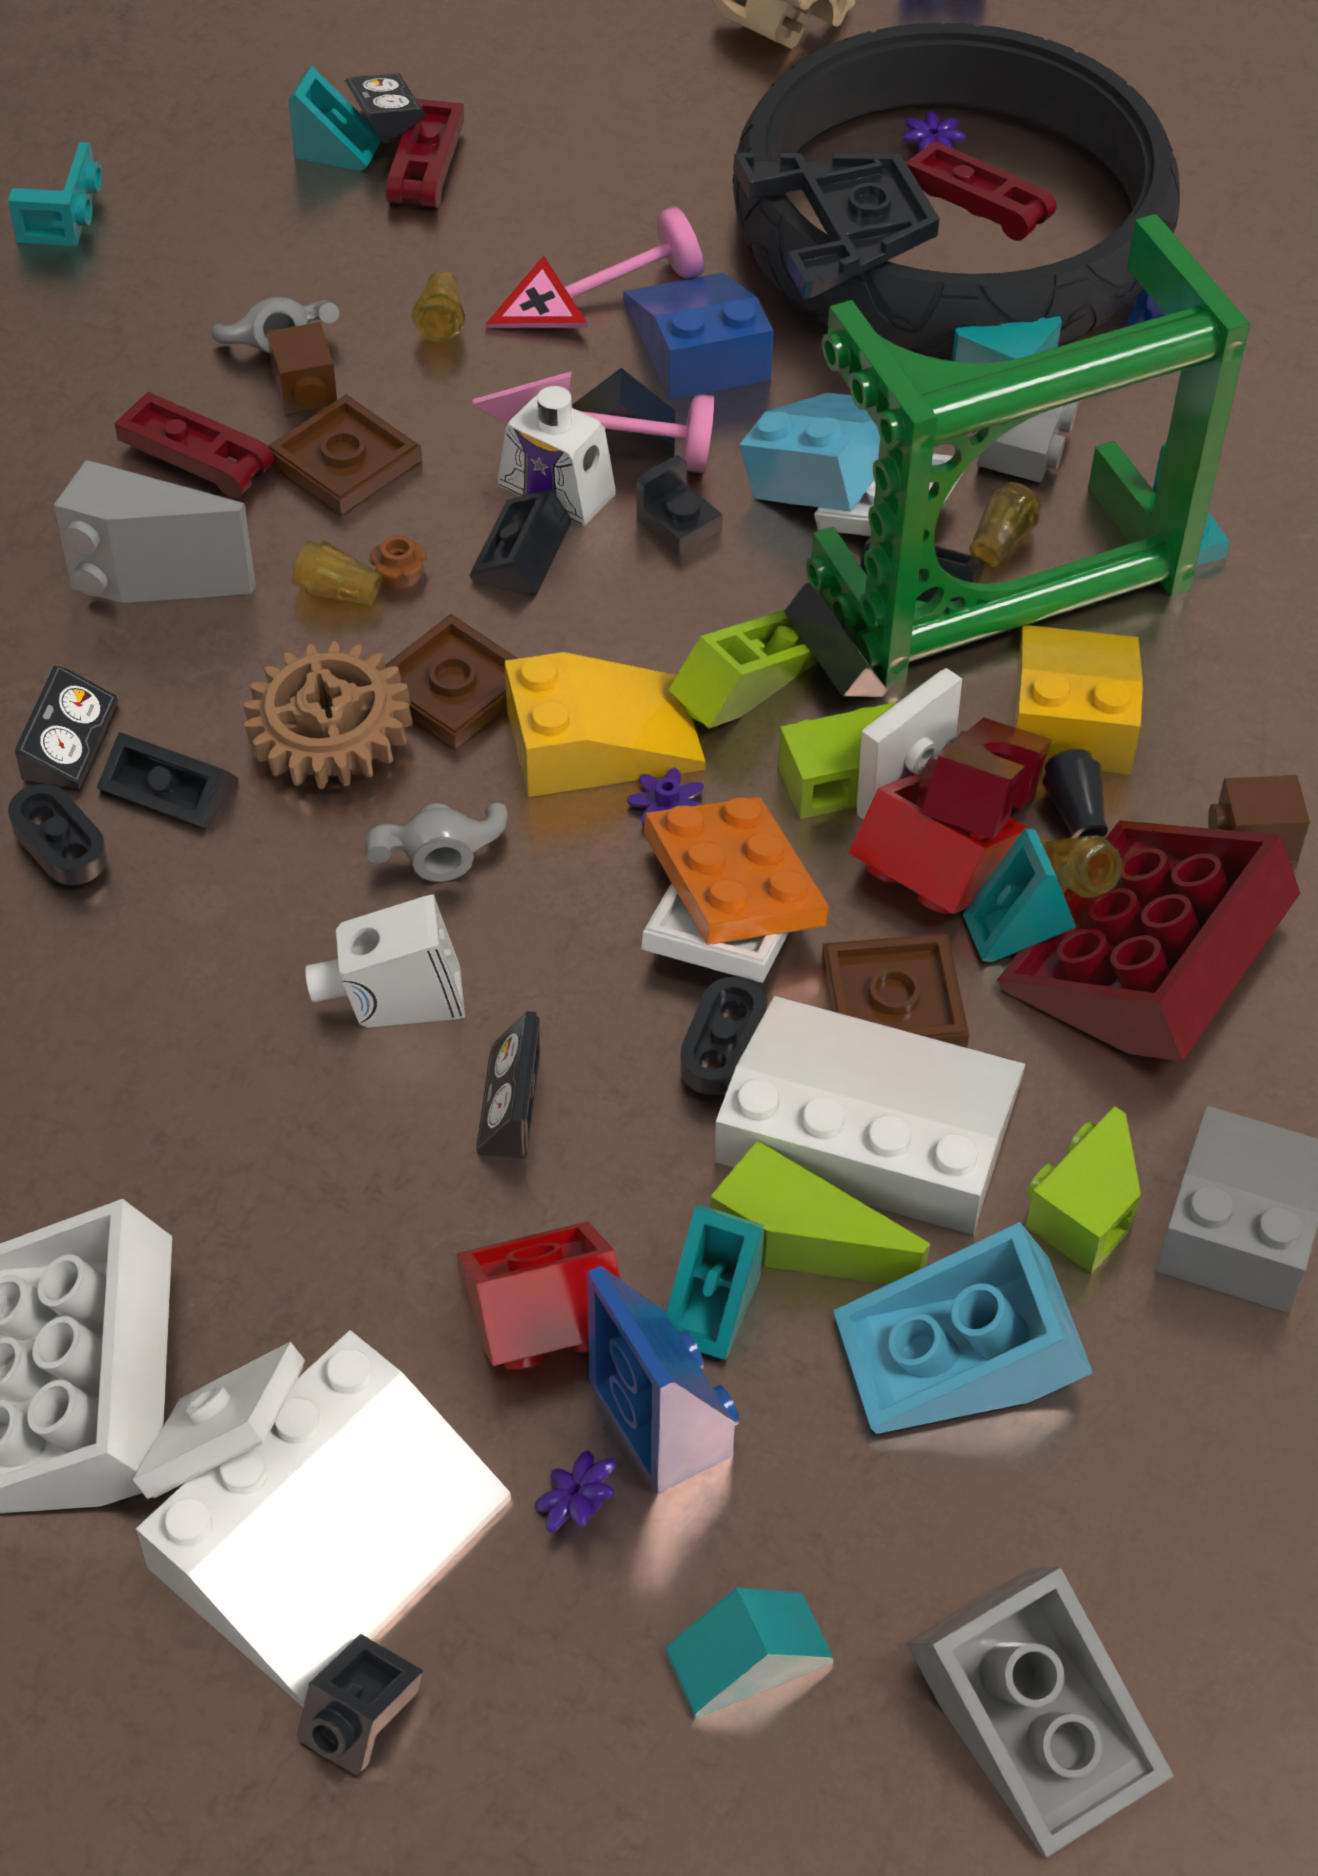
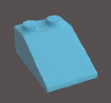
M824 393L765 411L739 445L754 499L851 512L874 481L873 463L875 460H878L880 435L878 427L866 410H860L855 405L851 395Z
M1021 1222L833 1310L870 1427L876 1434L1029 1403L1093 1373L1049 1257Z

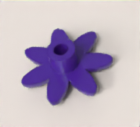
M932 111L927 113L925 122L916 118L907 119L905 124L910 130L902 135V141L920 142L919 152L933 141L952 148L951 142H963L966 140V135L955 129L958 126L956 118H947L939 123L937 115Z
M676 768L670 769L665 777L660 780L648 774L640 775V783L646 792L630 795L627 798V803L638 809H646L641 817V823L644 826L645 813L669 810L676 806L701 805L692 799L702 793L703 783L693 782L680 786V771Z
M584 1451L576 1459L572 1474L561 1468L552 1470L550 1477L556 1489L544 1493L535 1503V1508L540 1513L549 1512L545 1525L550 1533L563 1525L570 1515L578 1527H584L589 1521V1517L599 1510L602 1501L613 1497L614 1490L612 1487L602 1482L615 1469L616 1461L606 1458L594 1464V1455L590 1451Z

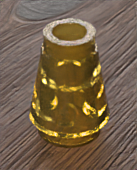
M445 271L435 272L428 278L412 311L415 327L423 337L430 341L444 342L450 340L461 331L465 323V313L458 281L451 273Z
M1014 482L1005 483L1001 488L993 490L987 501L973 542L969 547L971 555L983 558L982 560L985 561L986 566H997L1001 559L1039 523L1038 512L1041 509V503L1036 494L1026 486Z
M322 540L319 544L311 541L305 542L296 560L292 575V583L303 587V592L306 595L363 603L369 606L375 601L382 581V573L372 570V568L325 540Z
M1094 835L1044 839L1041 841L1059 884L1082 897L1093 898L1109 892L1117 884L1122 871L1121 857L1116 848L1105 838Z

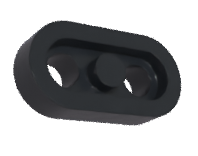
M37 784L22 789L12 798L8 807V814L13 833L52 879L63 884L77 885L93 880L104 870L107 864V852L103 835L64 790L50 784Z
M726 977L715 981L705 990L682 1043L680 1055L682 1078L695 1091L708 1095H719L727 1092L735 1068L767 1009L766 996L757 984L741 977ZM735 1015L741 1017L742 1019L738 1021H733L727 1016ZM708 1065H717V1066H719V1067H721V1068H718V1069H709V1068H706L705 1066H708Z

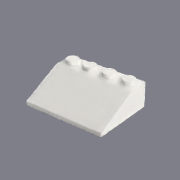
M774 996L735 1068L717 1116L715 1162L735 1167L758 1140L867 1206L974 1236L1024 1073L1025 1064Z
M124 1199L0 1243V1513L101 1507L142 1493L132 1479L164 1426L172 1236Z
M349 1330L297 1378L263 1444L184 1483L136 1528L147 1568L297 1703L304 1707L309 1683L358 1635L363 1634L372 1640L511 1500V1493L409 1379Z

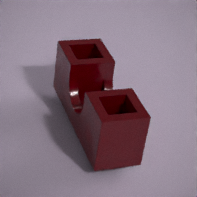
M983 717L968 731L962 730L955 742L952 744L946 743L938 757L931 756L928 759L919 784V792L927 794L921 814L993 839L1008 824L1012 807L1022 810L1035 797L1052 740Z

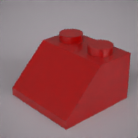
M914 774L879 787L849 854L865 862V869L874 877L889 883H901L918 893L917 899L921 904L939 913L955 914L967 908L1025 828L1030 829L1009 817L1008 824L992 839L922 815L927 795L919 792L922 774Z
M589 1221L456 1253L482 1348L493 1366L504 1363V1367L507 1369H522L537 1365L546 1359L545 1353L571 1346L573 1351L589 1352L587 1272L602 1266L620 1279L615 1250Z

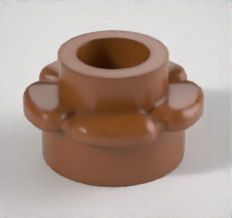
M401 535L386 538L381 545L375 546L370 554V562L376 566L375 570L378 579L386 586L393 588H405L415 584L422 576L424 567L422 562L427 559L426 551L420 543L413 542L410 538Z

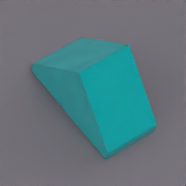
M311 65L305 70L288 99L294 158L362 171L368 166L382 139L374 127Z
M1060 316L1047 319L1045 317L1039 318L1038 321L1006 323L1001 324V326L978 327V325L955 328L952 361L972 363L999 362L1057 348L1062 320Z
M1027 828L1023 830L963 913L982 961L987 962L997 961L1076 928L1058 878L1036 830Z
M697 1204L692 1215L666 1314L678 1333L686 1330L691 1334L700 1352L725 1360L731 1351L761 1277L764 1225Z
M736 1587L665 1647L666 1657L694 1719L831 1665L834 1659L802 1592Z

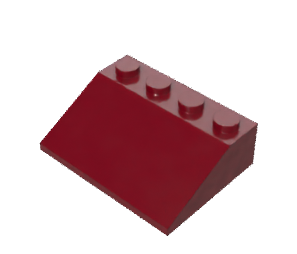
M1119 820L1063 893L1076 928L1019 951L997 979L1001 990L1126 1053L1183 1062L1301 894L1281 835Z

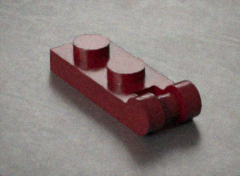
M415 98L426 116L402 134L387 178L386 199L388 203L404 204L406 199L421 201L424 207L438 208L441 202L442 187L464 123V104Z
M933 141L906 162L921 189L927 195L944 199L966 209L974 216L984 217L1000 224L1006 236L1015 241H1020L1035 230L1036 224H1043L1055 214L1057 209L1055 198L1048 190L936 141Z
M150 392L141 397L114 423L117 440L216 483L219 489L230 498H240L251 487V478L254 475H263L274 463L272 451L260 440ZM231 457L236 459L237 461L233 462L231 460H228L227 458Z

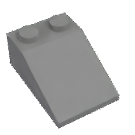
M85 460L53 505L71 589L81 591L90 596H99L120 603L249 595L256 588L245 504L242 502Z
M1206 1105L1155 1272L1290 1314L1306 1272L1318 1228V1138Z
M1061 1567L1029 1568L906 1642L942 1711L1041 1856L1049 1857L1174 1777Z

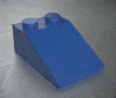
M724 273L623 291V300L669 400L771 381L774 330L757 296Z
M602 1266L588 1271L589 1382L657 1494L733 1457L735 1426L739 1424L737 1409L726 1389L721 1385L713 1388L702 1371L704 1367L703 1358L691 1334L686 1330L678 1333L662 1308Z

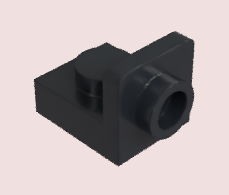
M676 455L658 466L651 467L637 479L636 519L678 555L685 553L722 531L723 514L687 485V462L681 456Z
M358 1635L309 1683L297 1732L298 1739L315 1750L319 1755L330 1759L355 1775L360 1774L369 1764L376 1735L418 1693L423 1670L365 1635Z

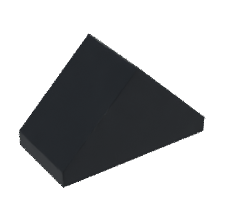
M622 368L618 369L572 404L573 409L582 412L675 424V410ZM605 429L609 454L675 455V438Z

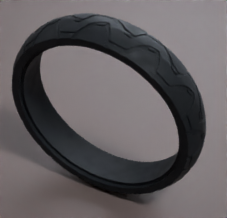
M918 23L878 29L876 32L868 31L845 38L806 56L793 65L791 69L785 71L762 97L742 130L737 153H754V161L780 162L781 153H796L805 143L827 129L867 114L917 106L968 107L1009 114L1053 129L1090 150L1114 172L1130 199L1133 211L1122 225L1105 240L1074 257L1027 270L984 274L923 270L886 261L808 299H803L787 270L788 251L831 243L830 238L799 212L786 193L749 200L735 173L733 174L732 184H734L735 208L743 238L762 271L786 298H789L794 305L808 315L817 317L816 320L827 326L830 306L853 300L879 336L897 346L925 356L952 358L955 328L975 325H978V327L1001 326V324L1022 321L1034 322L1038 321L1039 318L1045 317L1047 319L1060 316L1062 324L1058 345L1085 334L1089 329L1091 331L1120 312L1143 289L1127 269L1135 220L1157 214L1173 234L1177 226L1180 207L1178 165L1172 153L1173 149L1158 116L1150 105L1147 104V101L1131 85H1127V81L1095 59L1081 52L1077 53L1068 46L1052 40L1047 41L1043 37L1021 31L986 25L974 26V24Z

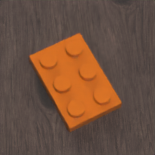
M760 796L752 798L737 797L725 802L697 806H676L669 810L645 813L643 833L707 945L826 926L829 905Z

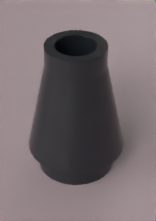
M1072 749L1056 754L1045 764L1046 774L1042 781L1043 786L1066 823L1073 842L1077 844L1096 842L1108 833L1104 813L1102 766L1098 761L1093 760L1089 751L1084 749Z

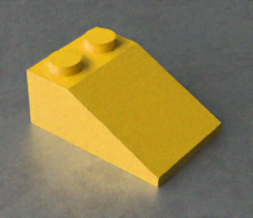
M1022 626L1013 727L1052 740L1046 762L1063 751L1084 749L1091 753L1093 760L1101 764L1103 772L1131 774L1141 729L1143 677L1139 638L1040 626Z
M566 652L504 661L507 713L528 797L638 781L642 774H648L654 778L664 777L672 768H676L680 771V774L705 770L706 762L693 718L685 710L684 704L668 690L677 675Z

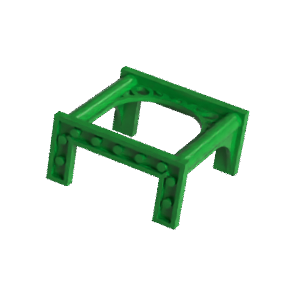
M1157 214L1135 220L1127 269L1164 312L1165 316L1013 360L984 363L957 362L928 357L904 349L879 336L853 300L830 306L828 334H825L822 338V350L825 361L832 371L839 372L849 386L855 405L860 410L865 409L878 427L880 444L878 460H875L873 463V477L876 484L874 506H871L868 512L871 538L870 548L864 555L867 575L834 526L813 533L811 558L806 561V572L810 584L817 592L821 591L831 605L832 613L844 630L848 631L856 643V647L886 689L907 682L909 662L1160 582L1170 596L1191 590L1250 323ZM1181 371L1156 493L1115 441L1095 446L1088 489L1130 544L1023 578L1000 583L982 584L963 581L953 577L939 565L935 554L934 534L940 510L947 495L964 470L989 445L1012 428L1041 413ZM971 432H972V433L974 434L975 432H977V433H976L975 435H973V436H970V437H967V436H966V434H968V433H971ZM942 444H951L956 447L955 453L950 460L940 465H932L934 447ZM930 482H933L932 487L929 490ZM923 569L921 575H919V570ZM938 587L936 593L928 602L916 601V598L930 588ZM960 597L959 600L950 602L952 598Z

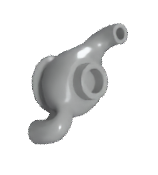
M269 297L253 305L237 323L232 325L222 323L214 325L211 335L215 341L221 344H245L270 353L267 331L306 325L312 320H322L324 323L331 324L338 319L339 309L329 300H320L304 306L291 298Z
M435 803L427 805L405 825L387 823L370 829L365 839L367 859L372 863L380 864L389 860L391 851L404 850L412 860L414 871L421 878L431 882L454 880L464 875L471 868L474 852L496 840L504 832L508 820L506 806L501 803H493L486 808V819L484 821H476L444 804Z

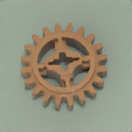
M332 641L328 652L318 653L317 648L312 643L307 644L305 657L298 659L292 653L286 652L284 653L285 668L280 670L277 667L267 665L264 667L267 683H251L250 688L253 700L244 702L243 706L247 718L244 725L249 744H253L256 758L259 762L269 760L272 775L275 777L290 769L293 785H300L310 774L315 775L318 789H323L326 786L329 776L337 775L340 782L344 786H348L351 781L350 772L358 769L367 777L373 776L371 761L375 758L385 763H391L393 756L390 745L403 746L407 742L404 728L412 725L409 707L411 703L407 684L401 683L400 672L397 666L385 667L382 653H376L365 660L361 644H356L348 654L341 653L338 641ZM326 709L330 711V719L326 717Z

